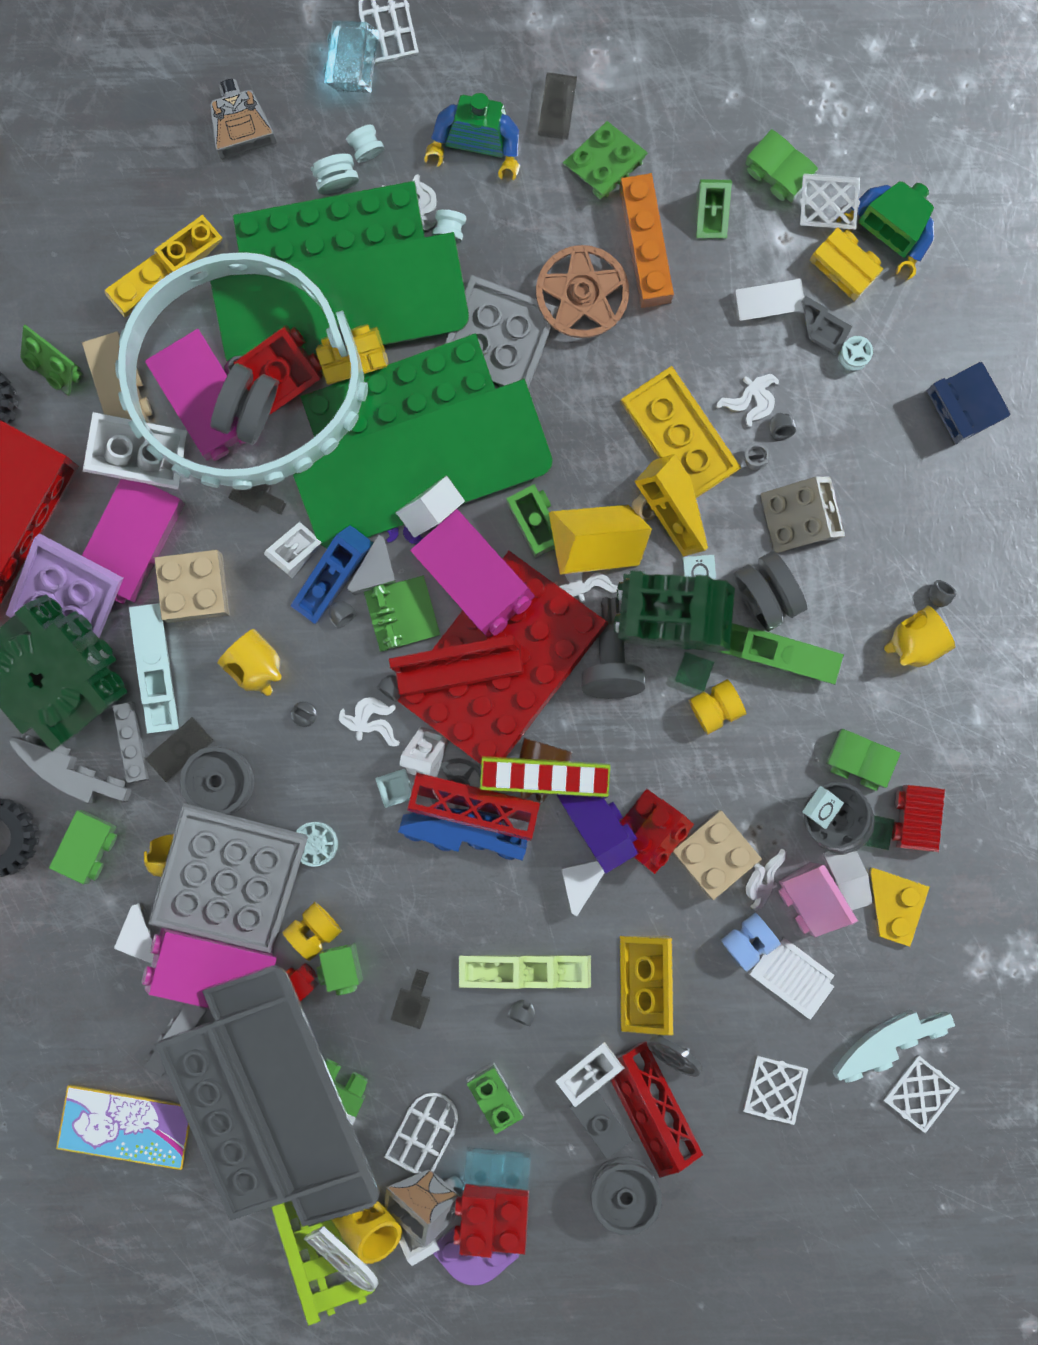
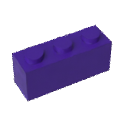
M556 794L605 874L638 854L632 843L637 838L628 823L622 826L619 822L623 816L614 802L607 804L605 801L607 797Z

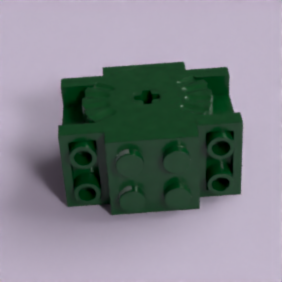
M630 570V574L623 575V582L618 583L617 600L621 601L620 614L615 615L614 631L618 633V638L626 643L643 645L647 648L660 649V646H663L664 648L678 647L685 650L695 649L704 651L705 649L709 653L730 651L735 588L727 580H714L709 575L695 574V577L662 574L648 575L644 571Z
M46 594L24 604L15 612L11 619L0 627V709L21 734L33 728L50 750L54 751L76 736L86 725L128 691L124 688V682L121 677L109 670L108 667L116 661V658L112 655L113 651L109 644L99 639L91 630L92 625L89 620L83 615H79L76 611L64 616L60 604L53 598H49Z

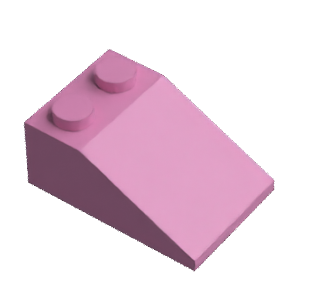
M809 862L778 881L782 887L778 892L787 907L793 905L798 913L795 921L804 934L809 932L811 936L818 937L858 921L824 864Z

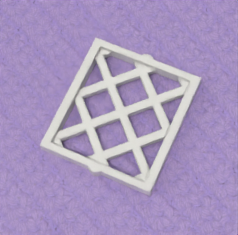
M803 174L802 197L800 199V225L856 230L858 207L860 205V177ZM814 180L827 182L820 187ZM808 182L816 189L810 196L806 194ZM837 182H849L843 188L837 184ZM830 184L838 191L832 198L823 191ZM852 185L855 187V198L853 200L845 193ZM819 193L827 201L820 208L812 201ZM840 195L848 202L841 210L833 202ZM806 204H809L815 210L808 218L805 215ZM829 205L837 212L831 219H828L822 212ZM851 206L854 209V219L852 221L844 214ZM819 215L824 221H813L812 219ZM840 216L846 223L834 221Z
M757 1055L743 1112L765 1117L768 1120L773 1119L794 1125L808 1069L785 1063L783 1060L777 1061ZM763 1063H773L778 1068L767 1073ZM760 1067L765 1076L756 1080L758 1069ZM787 1067L797 1069L799 1074L789 1079L784 1069ZM781 1072L786 1081L776 1087L770 1077ZM801 1078L798 1091H796L792 1083ZM768 1080L772 1090L762 1095L757 1085ZM789 1085L794 1095L784 1100L779 1090ZM753 1089H755L759 1098L750 1102ZM775 1093L781 1103L770 1108L765 1099ZM795 1100L793 1112L791 1113L787 1104ZM762 1101L767 1111L764 1113L754 1111L752 1107ZM784 1107L788 1117H777L773 1112Z
M917 1055L883 1100L899 1112L904 1119L909 1120L926 1133L960 1088L945 1077L940 1070L935 1069ZM925 1064L930 1068L932 1075L921 1076L920 1065ZM916 1067L917 1077L907 1078ZM938 1078H942L949 1083L950 1089L939 1090ZM933 1079L934 1090L923 1092L922 1080ZM918 1081L919 1092L908 1093L907 1082ZM902 1085L903 1094L894 1095L895 1092ZM949 1093L945 1100L941 1103L940 1094ZM935 1095L936 1106L925 1107L924 1096ZM920 1097L921 1108L910 1109L909 1098ZM904 1098L905 1110H900L893 1104V1100ZM935 1111L927 1122L926 1112ZM922 1112L923 1124L915 1122L911 1118V1113Z

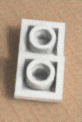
M801 278L736 289L740 321L803 310L802 300L804 295Z

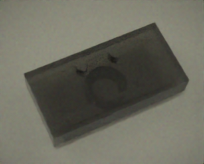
M546 73L538 136L568 140L577 76Z
M191 717L145 760L168 783L182 770V767L191 755L200 749L207 748L215 740L194 717Z

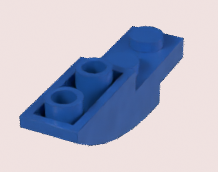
M449 808L452 813L461 814L468 810ZM477 811L484 821L492 822L500 817ZM414 812L402 816L398 833L404 834L409 840H423L434 844L436 848L443 851L453 850L458 852L462 841H464L474 849H488L497 852L502 858L508 860L516 858L523 861L527 850L528 840ZM473 814L468 815V817L475 818Z

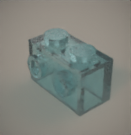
M333 21L332 30L328 35V59L323 68L324 83L336 91L371 93L379 31L367 22Z
M467 1147L463 1191L466 1184L479 1187L490 1186L528 1190L530 1153Z

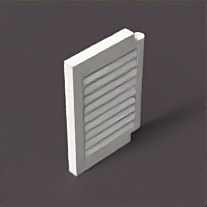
M783 937L780 941L781 945L770 954H763L760 962L753 967L749 975L811 1020L833 990L834 986L830 982L835 975Z

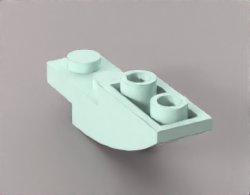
M160 603L129 607L147 734L179 729Z
M910 1009L888 1019L866 1033L845 1053L833 1069L834 1076L839 1081L844 1079L845 1083L861 1079L863 1077L862 1073L874 1069L875 1072H881L893 1067L892 1062L899 1060L895 1047L899 1046L903 1050L919 1044L917 1039L928 1035L930 1039H935L948 1034L947 1029L955 1026L951 1014L943 1011L919 1020L917 1012Z

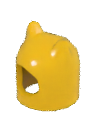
M928 605L901 622L894 629L893 638L884 646V650L887 653H897L900 656L899 663L901 665H911L920 668L955 649L956 646L952 634L943 619Z
M251 629L241 636L217 661V664L246 691H260L262 694L269 696L273 691L270 683L272 681L279 682L282 678L279 672L280 658L276 650L256 629Z
M378 1201L368 1209L331 1219L343 1241L364 1264L379 1262L387 1257L396 1248L401 1239V1226L384 1205Z

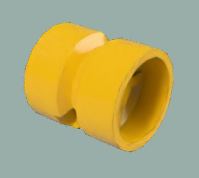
M728 679L713 686L711 694L702 692L688 700L697 721L706 735L722 728L724 720L733 722L747 714L737 691Z
M316 901L302 913L303 919L301 921L294 920L282 932L293 948L309 962L323 950V942L330 943L342 932L337 922ZM309 930L315 934L311 938L306 934Z

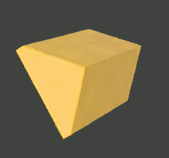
M629 505L549 512L560 575L640 565L652 528Z
M669 935L620 936L621 1031L673 1035L672 938Z

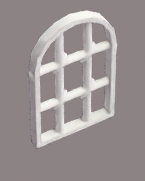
M359 0L358 16L362 22L371 65L419 55L407 0L396 4L395 1L388 0L389 5L383 7L376 5V0H371L372 9L362 11L363 0ZM405 7L409 27L401 28V26H398L395 9ZM388 11V13H391L394 30L388 32L382 30L379 12ZM372 14V17L375 18L378 34L368 36L363 16ZM411 32L415 50L404 52L401 34ZM394 35V38L397 39L400 53L388 56L384 37ZM378 39V42L380 41L383 57L373 59L369 41Z
M437 1092L425 1093L419 1096L407 1109V1114L384 1158L414 1174L421 1173L418 1170L427 1153L437 1157L431 1169L434 1172L449 1141L455 1135L458 1123L457 1108L450 1098ZM432 1096L423 1113L414 1109L418 1101ZM437 1097L443 1098L448 1102L439 1121L429 1117V1111ZM451 1107L455 1115L453 1128L444 1125L446 1123L444 1120ZM410 1113L418 1116L417 1120L419 1121L411 1137L401 1133ZM425 1120L434 1125V1130L426 1145L418 1142L416 1137ZM441 1128L450 1134L439 1153L432 1149V1143ZM398 1137L406 1140V1146L399 1160L389 1156ZM412 1144L422 1149L420 1151L422 1153L414 1168L403 1163Z
M324 1226L313 1230L305 1236L304 1240L354 1285L368 1292H373L378 1286V1279L374 1273Z

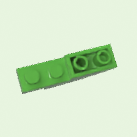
M732 623L730 651H722V653L834 685H836L844 654L734 623Z

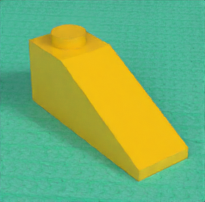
M676 454L653 460L634 481L683 556L706 551L708 544L690 476Z

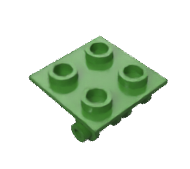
M606 121L563 164L593 187L592 192L601 200L603 197L607 198L609 196V193L616 187V183L620 185L621 178L629 177V174L634 169L643 164L642 160L648 153Z
M27 325L23 326L20 354L23 363L30 370L37 371L44 376L51 387L61 390L69 396L72 381L78 383L84 375L80 371L81 367L72 362Z
M424 575L386 586L378 585L372 587V590L364 592L380 652L440 635Z

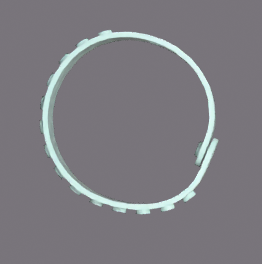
M247 252L218 254L202 258L177 269L154 285L134 306L125 329L120 334L118 360L115 363V371L120 381L121 392H118L121 406L123 410H128L132 418L128 422L129 426L138 439L144 436L150 443L146 449L157 460L161 461L165 458L173 464L171 470L187 479L191 475L201 479L200 483L210 487L219 488V485L233 486L234 489L245 490L262 484H276L292 474L309 469L318 459L330 454L338 446L339 441L347 431L352 430L358 420L362 401L365 402L368 393V383L364 382L361 359L343 310L336 312L337 322L328 301L309 278L290 264L262 254ZM259 274L271 276L289 282L303 290L325 313L330 326L326 329L332 348H338L341 357L349 355L351 362V378L344 403L332 421L318 435L304 446L278 460L245 469H219L191 462L163 446L154 437L145 421L136 386V365L142 341L157 316L172 301L190 289L213 279L229 275Z

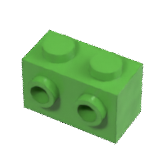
M535 484L506 498V504L534 558L555 549L549 511L547 509L551 507V504L544 490L538 492Z
M77 810L49 869L83 885L89 884L91 879L96 881L104 865L100 860L105 851L110 852L117 839V835L114 834L117 826L88 812Z
M352 943L334 947L319 953L321 964L317 967V974L320 985H326L327 992L335 990L336 996L355 992V989H358L357 985L363 981L356 944Z

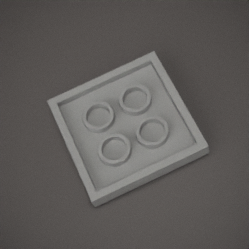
M471 275L465 291L469 321L462 330L449 333L445 344L476 333L493 383L502 387L525 378L529 389L552 326L542 316L537 299ZM545 302L547 309L555 319L559 307Z

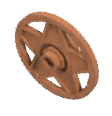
M576 245L557 252L544 264L537 280L536 299L542 316L554 329L570 337L591 338L607 332L622 318L629 300V283L623 267L611 254L597 247ZM589 254L604 259L614 269L595 272ZM571 255L568 273L547 274L556 262ZM622 286V301L617 313L614 315L606 297ZM543 291L561 301L556 319L552 317L545 305ZM584 315L600 325V327L590 330L571 329Z

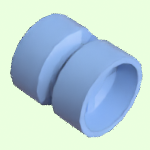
M756 912L741 923V930L733 929L720 939L745 972L760 962L759 955H768L781 945L774 933ZM756 937L753 944H751L749 940Z

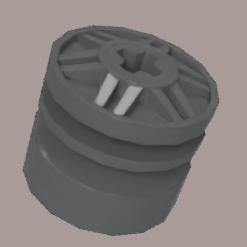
M832 782L822 785L823 788L827 789L844 803L837 814L842 817L846 813L845 818L848 824L846 826L839 824L835 827L837 822L833 818L829 826L824 829L804 814L807 831L820 847L831 853L848 854L858 851L868 843L874 832L875 817L869 801L858 788L848 783ZM815 790V791L810 795L808 801H807L806 804H805V807H806V805L809 803V801L811 800V798L813 797V795L815 794V792H816L817 790Z

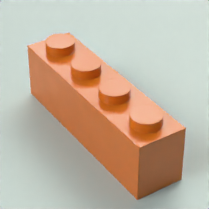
M652 173L621 178L619 191L641 308L669 304L672 302L674 292Z

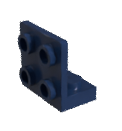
M978 362L948 379L944 377L933 383L926 390L956 445L1008 418L1011 414L983 362Z

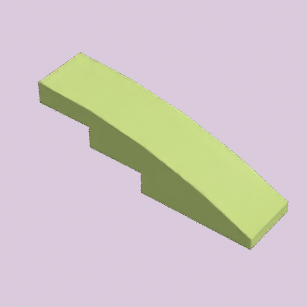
M591 955L459 956V988L554 989L591 987Z

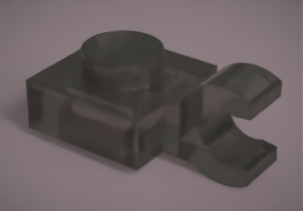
M267 484L252 486V488L245 490L233 488L228 497L230 500L257 514L261 506H264L281 515L287 505L283 500L268 494L272 486Z
M417 969L410 991L403 988L400 989L390 1020L421 1030L431 997L422 995L429 972Z

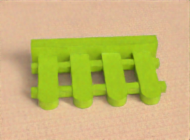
M291 1200L271 1207L308 1326L321 1322L318 1314L320 1312L326 1311L327 1315L330 1316L336 1314L334 1307L357 1299L359 1305L366 1303L365 1296L373 1292L363 1290L349 1280L327 1287L324 1276L336 1273L338 1270L322 1255L318 1256L317 1251L304 1240L308 1233L324 1226L351 1251L343 1241L332 1220L302 1227ZM298 1218L301 1229L293 1231L289 1220ZM307 1249L310 1260L302 1262L299 1251ZM317 1279L320 1290L312 1293L309 1282Z

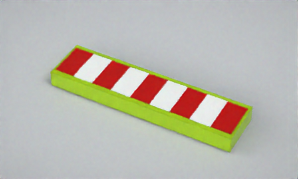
M482 756L480 790L609 797L610 764Z

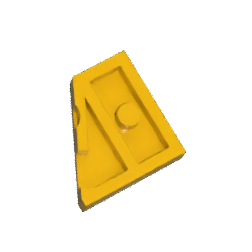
M870 867L869 877H871L872 897L877 916L878 936L910 947L930 887Z

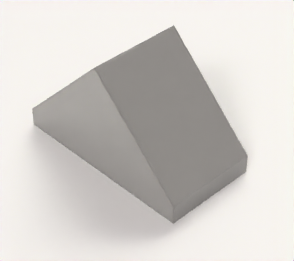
M379 534L347 587V590L354 595L372 590V587L378 585L386 586L397 583L386 541Z

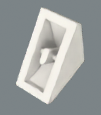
M446 475L396 511V513L415 538L442 522L465 500Z
M298 522L266 549L264 555L293 579L321 546L322 542L317 540L315 534Z
M857 851L848 854L824 852L823 856L828 872L851 910L873 904L868 874Z
M597 860L561 868L570 911L575 916H578L605 873Z
M143 903L131 906L114 949L152 964L154 954L150 953L155 932L152 925L148 924L149 917Z
M603 1043L556 1080V1083L574 1107H576L612 1080L624 1067L607 1044Z

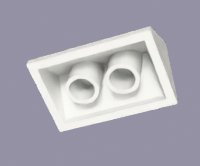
M92 413L83 472L178 489L180 475L171 470L173 464L165 458L161 461L157 460L146 449L150 443L144 436L139 439L136 437L128 424L131 421L130 419ZM147 423L154 437L163 446L183 457L187 430Z

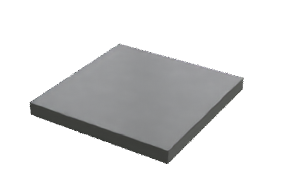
M183 803L148 924L272 954L306 846L307 835Z

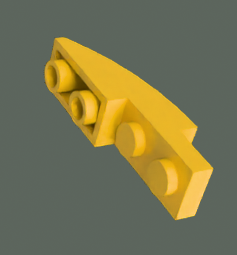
M202 214L155 248L154 255L106 288V297L124 318L132 313L134 306L154 285L177 269L205 258L222 241L223 237Z

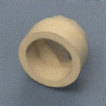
M642 493L633 500L632 508L643 520H650L656 516Z

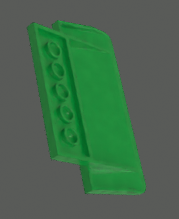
M415 181L233 215L239 253L247 252L266 255L286 262L300 270L320 289L328 301L337 322L336 312L343 310L350 330L366 324L369 325L370 329L377 327L383 345L462 330L469 321V310L455 233L450 232L425 237ZM259 274L229 275L210 281L226 361L235 356L245 355L285 325H288L290 330L296 327L305 339L302 347L307 354L314 353L317 356L316 348L322 344L321 339L328 336L326 329L330 326L321 307L303 290L289 282Z
M474 333L388 364L387 367L365 373L364 382L368 383V393L365 402L362 401L358 412L359 417L352 430L347 431L339 441L338 446L330 454L318 459L309 469L293 474L316 539L322 542L320 545L328 548L335 536L349 525L367 538L405 525L396 511L446 475L465 500L464 503L545 475L552 467L553 458L525 378L495 389L478 337ZM350 378L300 396L314 437L332 421L344 403L348 393Z

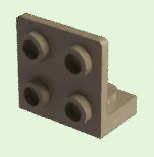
M815 476L761 493L773 549L776 553L819 541L836 540L845 537L831 477Z

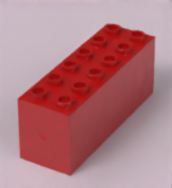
M1 420L0 607L26 561L34 537L43 532L79 467L66 455Z

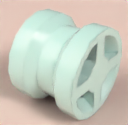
M373 125L362 126L351 132L346 138L348 145L354 148V156L359 163L369 161L384 151L382 142L378 141L375 137L376 130Z
M437 210L435 219L438 222L437 227L433 229L432 236L454 232L456 243H461L463 240L461 228L466 223V216L457 211Z
M862 336L849 338L839 351L840 364L849 371L863 369L873 355L871 342Z

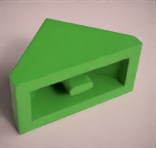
M700 179L696 192V238H727L732 180Z

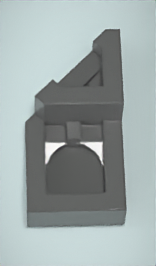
M805 296L802 300L809 339L830 353L837 355L853 326L828 313L829 309Z

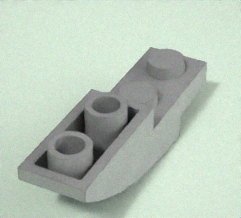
M26 733L22 734L21 738L11 736L9 743L21 759L42 779L68 795L87 803H95L98 793L120 801L129 800L132 789L124 787L126 781L109 775L106 780L94 777L95 770L80 765L74 770L77 757L69 755L70 748L60 746L51 751L50 748L39 744L41 739Z

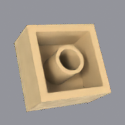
M210 550L154 557L161 618L163 621L174 623L229 616L221 552Z
M717 810L693 830L672 852L712 900L716 899L762 860L722 810Z

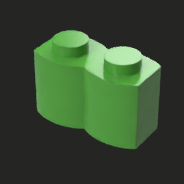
M772 129L751 151L745 162L748 166L747 171L753 178L758 181L763 179L772 186L770 188L771 192L782 201L787 199L791 203L802 192L803 174H817L818 167L809 158L796 150L784 137Z
M840 729L826 764L832 767L831 773L848 779L851 774L861 779L860 785L877 791L879 786L887 788L901 753L845 729Z

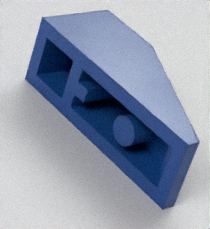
M351 525L339 532L290 606L316 624L360 567L374 542Z

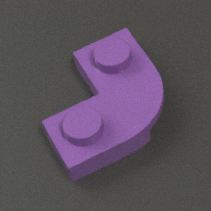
M452 1227L436 1241L440 1250L433 1253L453 1278L467 1285L488 1283L519 1257V1254L493 1252L492 1258L459 1255L460 1245H454L455 1227Z

